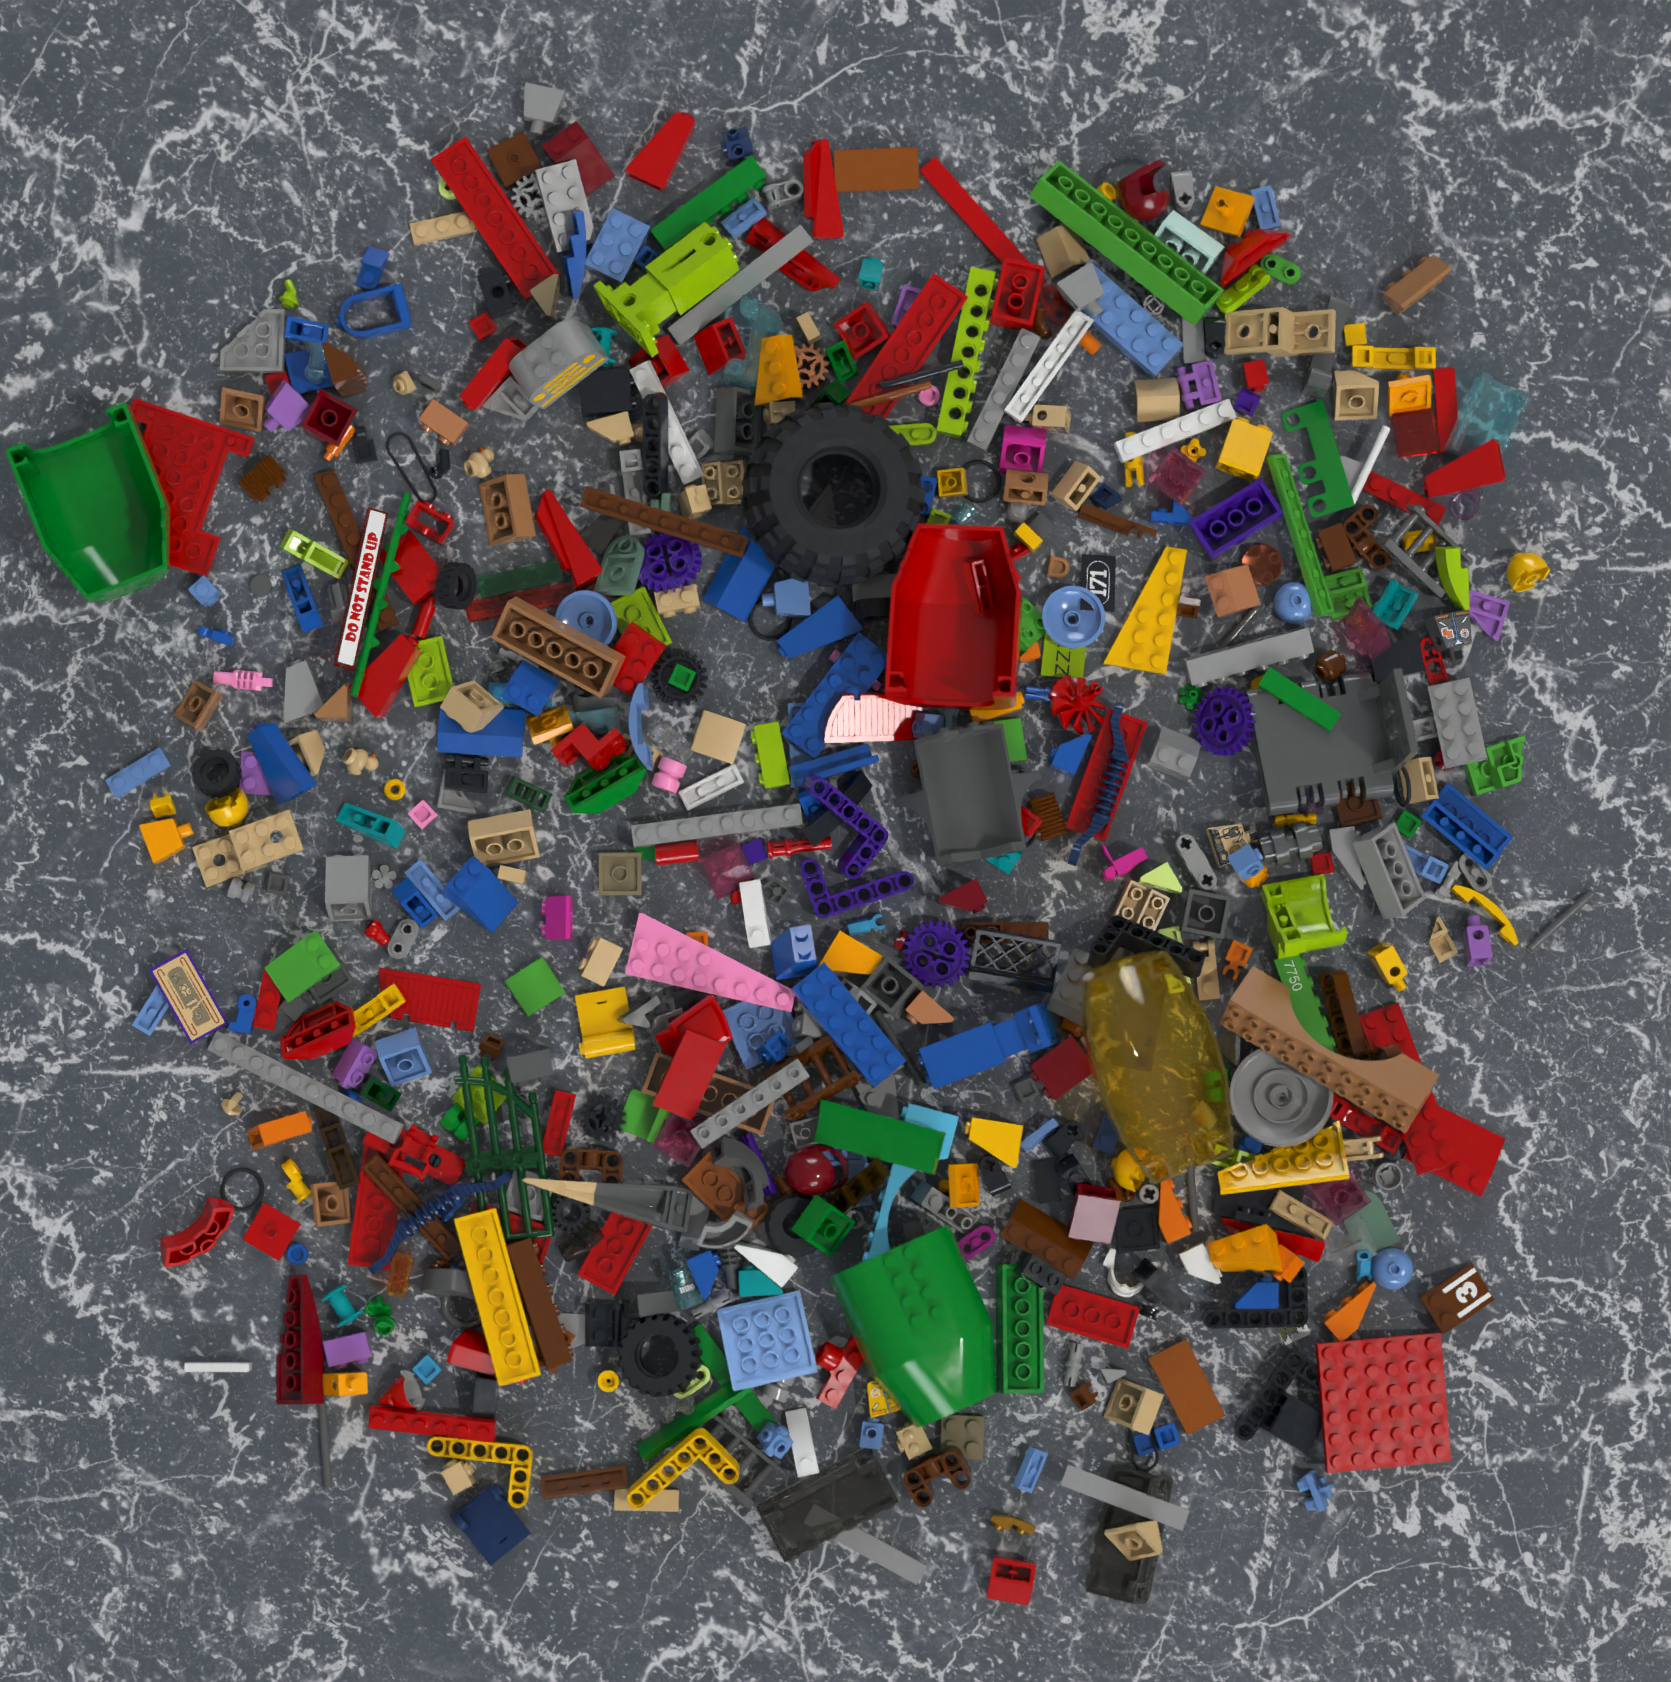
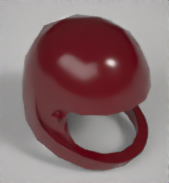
M1154 161L1126 176L1116 184V194L1121 208L1130 217L1136 220H1151L1159 217L1167 209L1170 200V189L1157 192L1153 183L1155 174L1165 166L1164 161Z
M815 1144L799 1149L788 1159L785 1168L786 1180L791 1188L804 1195L814 1196L840 1188L846 1182L849 1174L848 1162L845 1156L838 1149L823 1144ZM820 1152L833 1153L840 1159L843 1165V1176L835 1186H832L834 1181L833 1166L830 1160Z

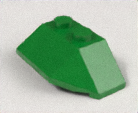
M637 754L615 756L610 760V764L605 769L596 772L591 767L576 776L568 792L563 797L572 813L599 814L634 794L647 770Z

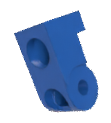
M925 475L921 476V485L925 489V502L921 515L929 517L938 478Z
M244 994L238 999L239 1011L236 1023L230 1022L229 1031L252 1035V1026L258 1002L254 996Z

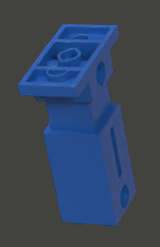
M1046 1002L1015 1012L1016 1017L997 1024L995 1020L919 1049L918 1059L921 1066L925 1065L928 1074H925L928 1085L937 1089L1011 1060L1009 1056L1027 1049L1029 1053L1060 1042L1051 1014L1046 1009Z

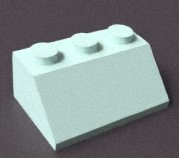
M1174 210L1162 222L1155 234L1157 238L1179 255L1180 250L1184 248L1185 252L1181 257L1204 275H1206L1224 248L1222 244Z

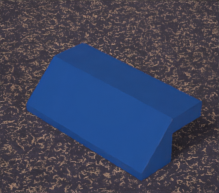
M742 526L738 534L749 537L743 557L727 553L702 600L723 610L728 615L746 622L775 567L765 558L766 554L760 546L754 544L748 528Z
M440 708L437 752L522 758L526 710L503 708L482 730L470 733L464 730L455 719L448 717L446 712Z
M1448 782L1438 793L1439 798L1432 800L1421 816L1487 871L1500 856L1501 851L1513 839V836Z

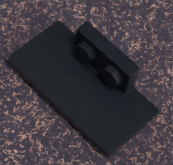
M1218 1180L1212 1213L1260 1225L1267 1224L1269 1227L1295 1232L1296 1225L1268 1210L1278 1190L1283 1191L1301 1203L1304 1191L1292 1187H1280L1221 1195Z

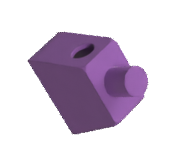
M283 380L265 405L266 411L271 416L263 425L270 432H273L280 424L288 431L305 419L311 405L289 383Z
M1479 915L1468 916V927L1463 931L1466 967L1486 966L1493 958L1488 926L1481 925Z

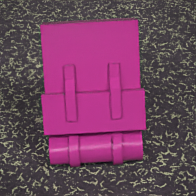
M1100 845L1110 864L1102 873L1105 881H1112L1115 877L1118 878L1128 874L1135 866L1148 859L1143 847L1113 861L1105 845Z

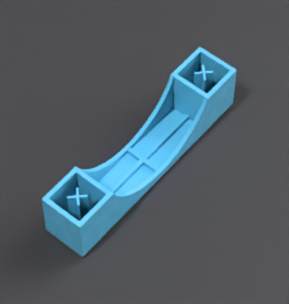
M908 1103L907 1107H903L900 1119L904 1120V1122L946 1133L939 1160L948 1158L959 1117ZM893 1163L891 1170L887 1169L891 1175L885 1180L887 1182L885 1190L881 1189L878 1198V1202L881 1203L880 1211L875 1210L872 1222L876 1226L874 1232H869L867 1244H870L869 1252L864 1251L862 1262L891 1250L887 1233L889 1210L901 1185L917 1170Z

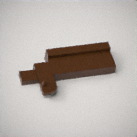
M1085 503L1082 504L1077 517L1127 537L1129 532L1136 534L1138 539H1141L1143 533L1153 537L1157 534V530Z

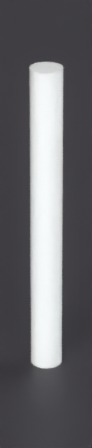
M1385 425L1382 426L1351 492L1354 504L1390 431V428Z

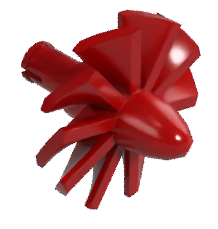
M1067 675L1053 685L1048 695V699L1052 700L1051 713L1053 716L1059 714L1061 724L1066 730L1071 720L1075 718L1072 727L1079 735H1083L1082 718L1087 723L1088 731L1093 732L1097 728L1090 721L1089 715L1095 717L1100 724L1104 722L1102 714L1096 713L1090 706L1106 710V706L1096 698L1102 693L1103 688L1100 686L1096 689L1099 685L1098 682H1093L1089 686L1085 685V678H1071L1070 675Z

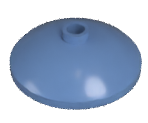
M1066 586L1053 592L1046 600L1042 609V624L1050 639L1058 645L1071 649L1083 648L1093 643L1101 634L1105 624V611L1099 598L1090 590L1080 586ZM1080 598L1086 600L1094 611L1080 610ZM1068 618H1073L1075 623H1069Z
M581 590L568 595L563 599L556 611L555 618L606 646L610 644L615 636L617 629L615 610L608 599L595 591ZM588 617H592V624L588 622Z

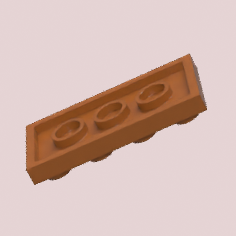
M712 1149L681 1178L722 1221L729 1219L736 1210L755 1218L747 1234L766 1216L770 1208L763 1201L753 1211L745 1210L741 1180L732 1170L713 1165Z

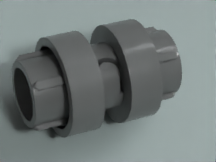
M1304 821L1290 824V831L1283 832L1281 827L1268 829V836L1258 839L1259 850L1264 857L1262 859L1263 862L1266 864L1275 862L1277 867L1290 864V857L1297 855L1299 861L1313 858V852L1322 849V840L1317 825L1306 826Z

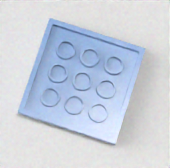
M800 1290L720 1308L717 1311L733 1391L818 1372Z

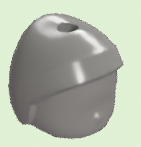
M1009 502L1006 508L1007 519L1017 523L1026 520L1028 504Z

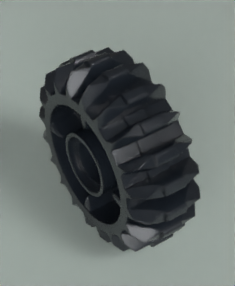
M677 650L676 657L670 651L669 655L671 658L667 659L665 655H662L664 663L656 662L660 669H652L653 673L658 674L651 677V681H658L657 684L652 685V688H660L656 696L659 697L664 694L662 698L664 703L670 698V706H673L674 702L678 701V707H682V701L684 700L686 705L690 706L689 699L692 698L694 702H697L698 699L695 694L703 696V692L699 689L707 688L706 684L701 683L708 680V676L701 675L707 672V669H699L703 661L700 660L695 663L697 659L695 654L689 659V651L685 652L684 657L681 656V650ZM677 664L696 672L688 692L668 684Z

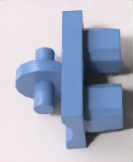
M1315 1470L1309 1471L1296 1482L1300 1492L1310 1489L1312 1497L1304 1500L1307 1511L1318 1509L1321 1512L1329 1506L1327 1499L1333 1497L1330 1489L1335 1487L1334 1482L1327 1483L1325 1477L1318 1479Z

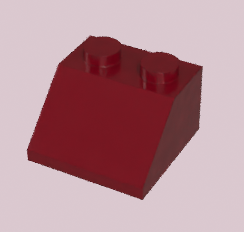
M977 879L937 899L940 905L965 913L972 911L973 914L986 908L984 904L988 902Z

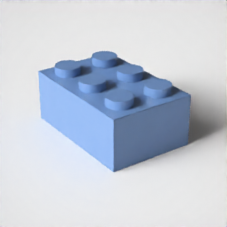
M612 208L585 261V269L619 286L626 282L634 267V260L650 235V226Z

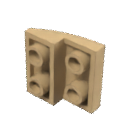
M745 460L701 464V470L704 474L702 476V485L706 486L711 506L741 504L743 486L741 484L746 468Z
M703 710L690 750L728 764H733L746 724Z
M1128 879L1112 916L1125 917L1155 931L1170 898Z

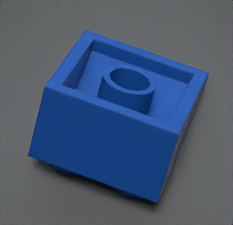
M523 660L510 678L501 696L540 718L560 681Z
M1086 734L1060 744L1057 749L1053 748L1047 761L1051 763L1049 768L1073 778L1091 739V735Z
M811 924L788 928L771 942L776 980L806 976L817 968Z
M712 1249L686 1260L703 1300L708 1299L720 1269L718 1265L721 1264L717 1251L713 1253Z
M1258 1277V1281H1252L1231 1302V1307L1235 1309H1279V1283L1273 1281L1271 1277Z

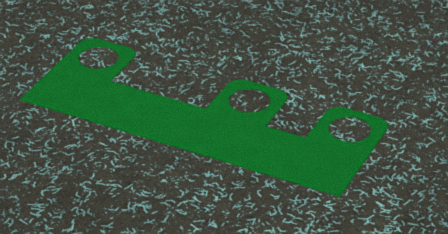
M1323 400L1284 412L1281 418L1287 432L1307 427L1316 460L1298 466L1297 471L1301 483L1307 485L1323 480L1326 493L1311 497L1307 501L1311 516L1317 518L1354 506L1353 497ZM1290 414H1297L1300 417V422L1297 426L1292 427L1287 424L1286 419ZM1312 466L1315 468L1316 475L1314 478L1306 479L1303 477L1302 472L1305 467ZM1317 499H1322L1326 503V508L1322 512L1313 510L1312 505Z

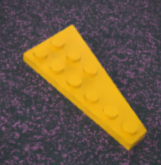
M1166 546L1103 663L1104 665L1166 675L1187 550Z
M1340 1120L1334 1122L1328 1128H1322L1315 1136L1301 1144L1275 1147L1267 1154H1259L1254 1156L1253 1160L1246 1163L1240 1162L1219 1171L1218 1180L1221 1195L1349 1179Z

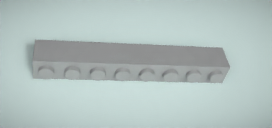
M799 803L632 825L631 830L634 848L801 827L803 822Z

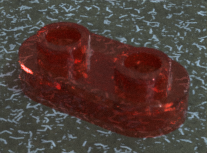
M1051 285L1043 287L1038 298L1051 323L1056 326L1064 325L1070 318L1068 306L1056 287ZM1047 294L1052 295L1053 299L1051 301L1045 299ZM1060 312L1063 314V318L1058 319L1055 314Z

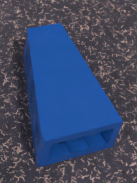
M837 595L778 639L777 644L779 646L776 649L783 658L787 656L791 660L853 637L858 632L862 633L863 628Z
M265 722L253 727L254 731L247 734L277 804L293 800L317 786L275 723L268 725Z

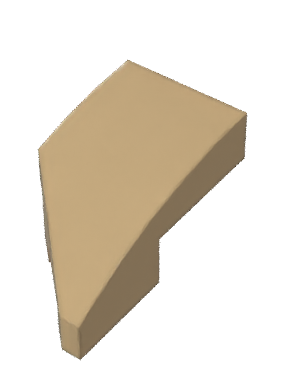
M1440 916L1436 919L1429 946L1438 963L1458 954Z

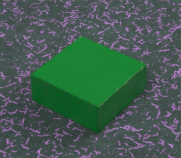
M677 664L668 684L688 692L696 672Z
M1403 810L1396 821V826L1399 833L1412 839L1422 820Z

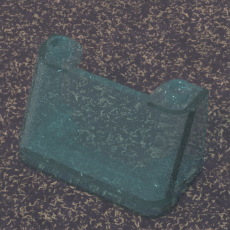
M742 295L740 312L741 315L748 319V326L752 330L745 359H731L727 362L723 374L724 386L739 387L756 391L761 340L780 334L782 318L777 311L758 299Z

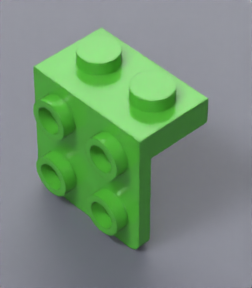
M1024 597L1022 598L1019 658L1046 633L1042 624V614Z
M633 1089L622 1111L627 1113V1116L622 1117V1120L626 1121L627 1124H621L620 1127L625 1132L656 1144L657 1140L661 1141L665 1129L662 1128L665 1120L669 1122L672 1113L653 1106L655 1097Z

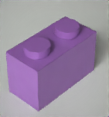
M367 1331L323 1342L328 1366H334L335 1370L348 1367L347 1363L355 1361L356 1365L369 1362L368 1358L373 1356Z

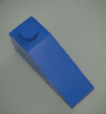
M298 564L281 571L297 620L304 633L324 626L302 565Z

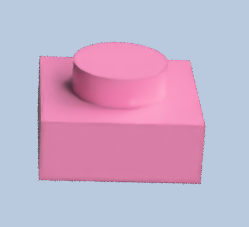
M424 800L408 813L422 830L438 816Z

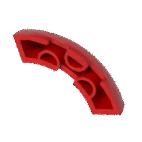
M207 1197L203 1212L190 1227L180 1233L161 1237L160 1249L163 1266L174 1267L191 1262V1259L198 1255L206 1254L217 1244L216 1241L222 1233L227 1231L233 1216L234 1206L223 1199Z

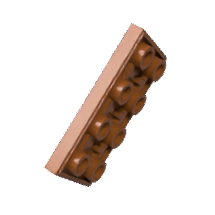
M918 147L834 150V174L837 193L919 190Z
M1186 1338L1148 1358L1187 1435L1226 1416Z

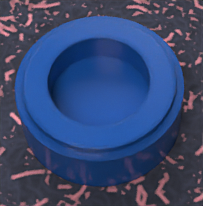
M293 1244L287 1250V1259L294 1265L305 1263L309 1257V1251L303 1244Z

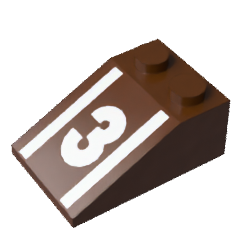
M1472 1263L1417 1296L1441 1334H1445L1494 1300Z

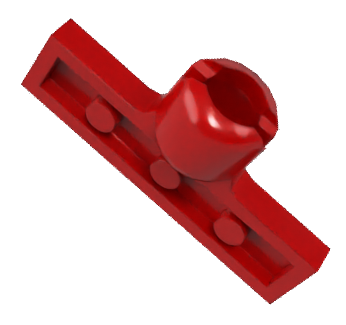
M852 1334L843 1348L830 1342H824L819 1347L815 1356L816 1364L829 1371L828 1377L816 1399L834 1409L837 1408L863 1361Z

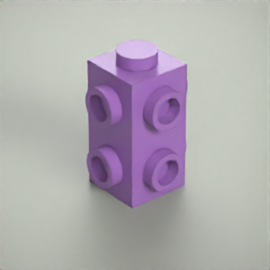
M352 1038L331 1076L339 1080L338 1085L349 1089L351 1086L358 1090L378 1054L377 1051Z

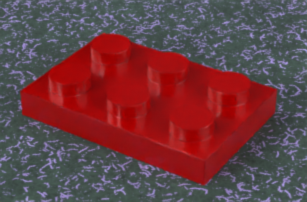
M632 621L613 649L626 656L613 685L630 697H633L636 687L639 683L644 682L667 645Z

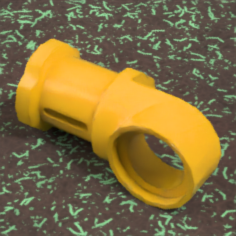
M289 1158L281 1166L291 1180L286 1185V1188L293 1192L299 1204L312 1193L302 1181L303 1177L301 1176L300 1169Z

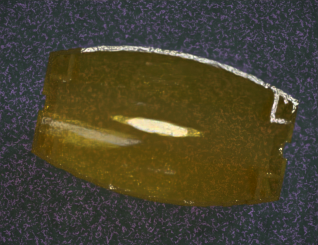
M1161 950L1144 952L1107 963L1085 974L1082 981L1084 1038L1088 1061L1098 1095L1118 1139L1143 1175L1154 1185L1188 1172L1186 1168L1188 1166L1195 1165L1201 1167L1233 1154L1232 1106H1230L1228 1094L1230 1089L1219 1044L1201 1002L1195 996L1191 984L1186 981L1182 971L1166 951Z

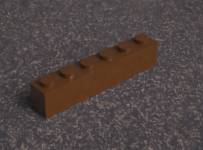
M531 1238L506 1246L516 1285L545 1371L570 1363L572 1361L571 1357L574 1356L573 1349L570 1344L567 1345L564 1336H567L564 1324L559 1323L557 1316L560 1315L557 1304L552 1302L551 1295H553L550 1283L545 1281L544 1275H546L544 1264L538 1261L539 1249L536 1242L532 1243Z

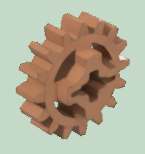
M802 343V349L794 346L798 360L799 377L804 376L809 379H800L801 388L807 385L808 390H811L812 384L819 387L818 381L824 382L823 374L829 373V370L824 368L829 366V362L824 361L827 355H820L821 348L819 347L814 350L813 344L806 348L805 343ZM804 353H809V354H812V355H814V356H813V357H808V356H805ZM803 363H806L807 365L811 364L810 370L807 371L806 368L802 369ZM821 364L820 372L816 376L815 368Z

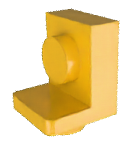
M1423 530L1407 532L1402 539L1405 543V550L1410 547ZM1431 533L1417 552L1431 551L1437 544L1436 536Z

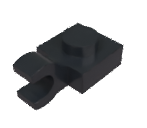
M364 426L355 427L358 442L352 443L356 464L378 461L374 440H367Z

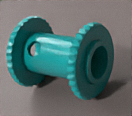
M606 327L590 328L609 357V360L601 366L615 364L616 360L610 358L611 336H616L618 332Z
M346 1284L335 1288L321 1299L322 1303L326 1300L330 1302L342 1321L336 1325L338 1328L349 1324L363 1313V1310L356 1312L344 1294L343 1290L348 1287Z

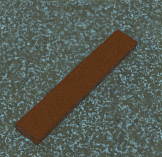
M377 1152L361 1168L406 1217L408 1213L415 1217L414 1209L417 1208L422 1212L421 1204L424 1202L398 1173L387 1165L386 1160ZM433 1214L435 1221L432 1222L427 1218V1227L420 1223V1232L447 1261H450L461 1251L459 1240Z

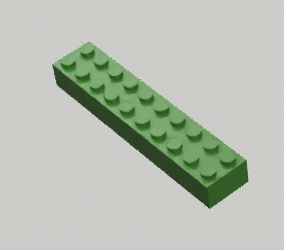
M1058 161L1039 179L1029 195L1036 203L1048 210L1054 217L1067 225L1069 229L1081 236L1087 243L1095 247L1120 269L1128 273L1138 283L1142 284L1153 295L1161 299L1194 326L1213 307L1224 291L1061 161Z

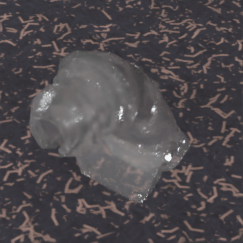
M688 1395L667 1405L662 1411L664 1421L667 1424L671 1423L675 1419L674 1416L677 1411H682L685 1415H691L695 1410L693 1397Z

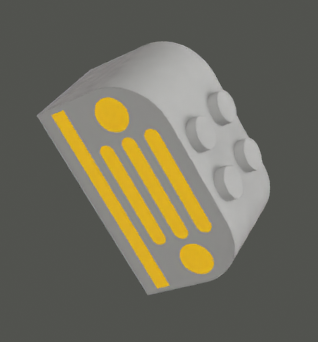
M567 319L554 325L511 360L509 369L530 403L546 409L608 361L609 357L588 325L576 319Z

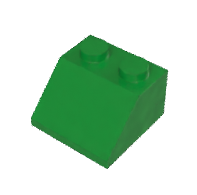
M815 1195L791 1230L832 1257L855 1224V1221L818 1195Z

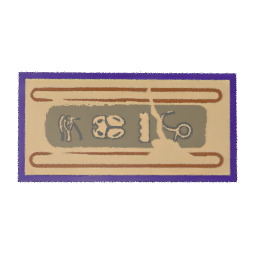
M187 949L149 969L190 1044L228 1024Z

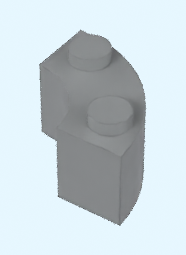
M736 1210L725 1221H708L697 1245L715 1249L736 1243L747 1234L755 1218Z

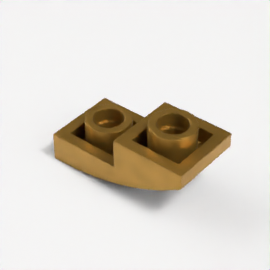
M992 1514L990 1516V1520L993 1521L992 1526L1001 1532L1004 1529L1009 1531L1013 1524L1016 1525L1014 1529L1024 1536L1027 1533L1032 1535L1036 1529L1029 1522L1013 1516Z

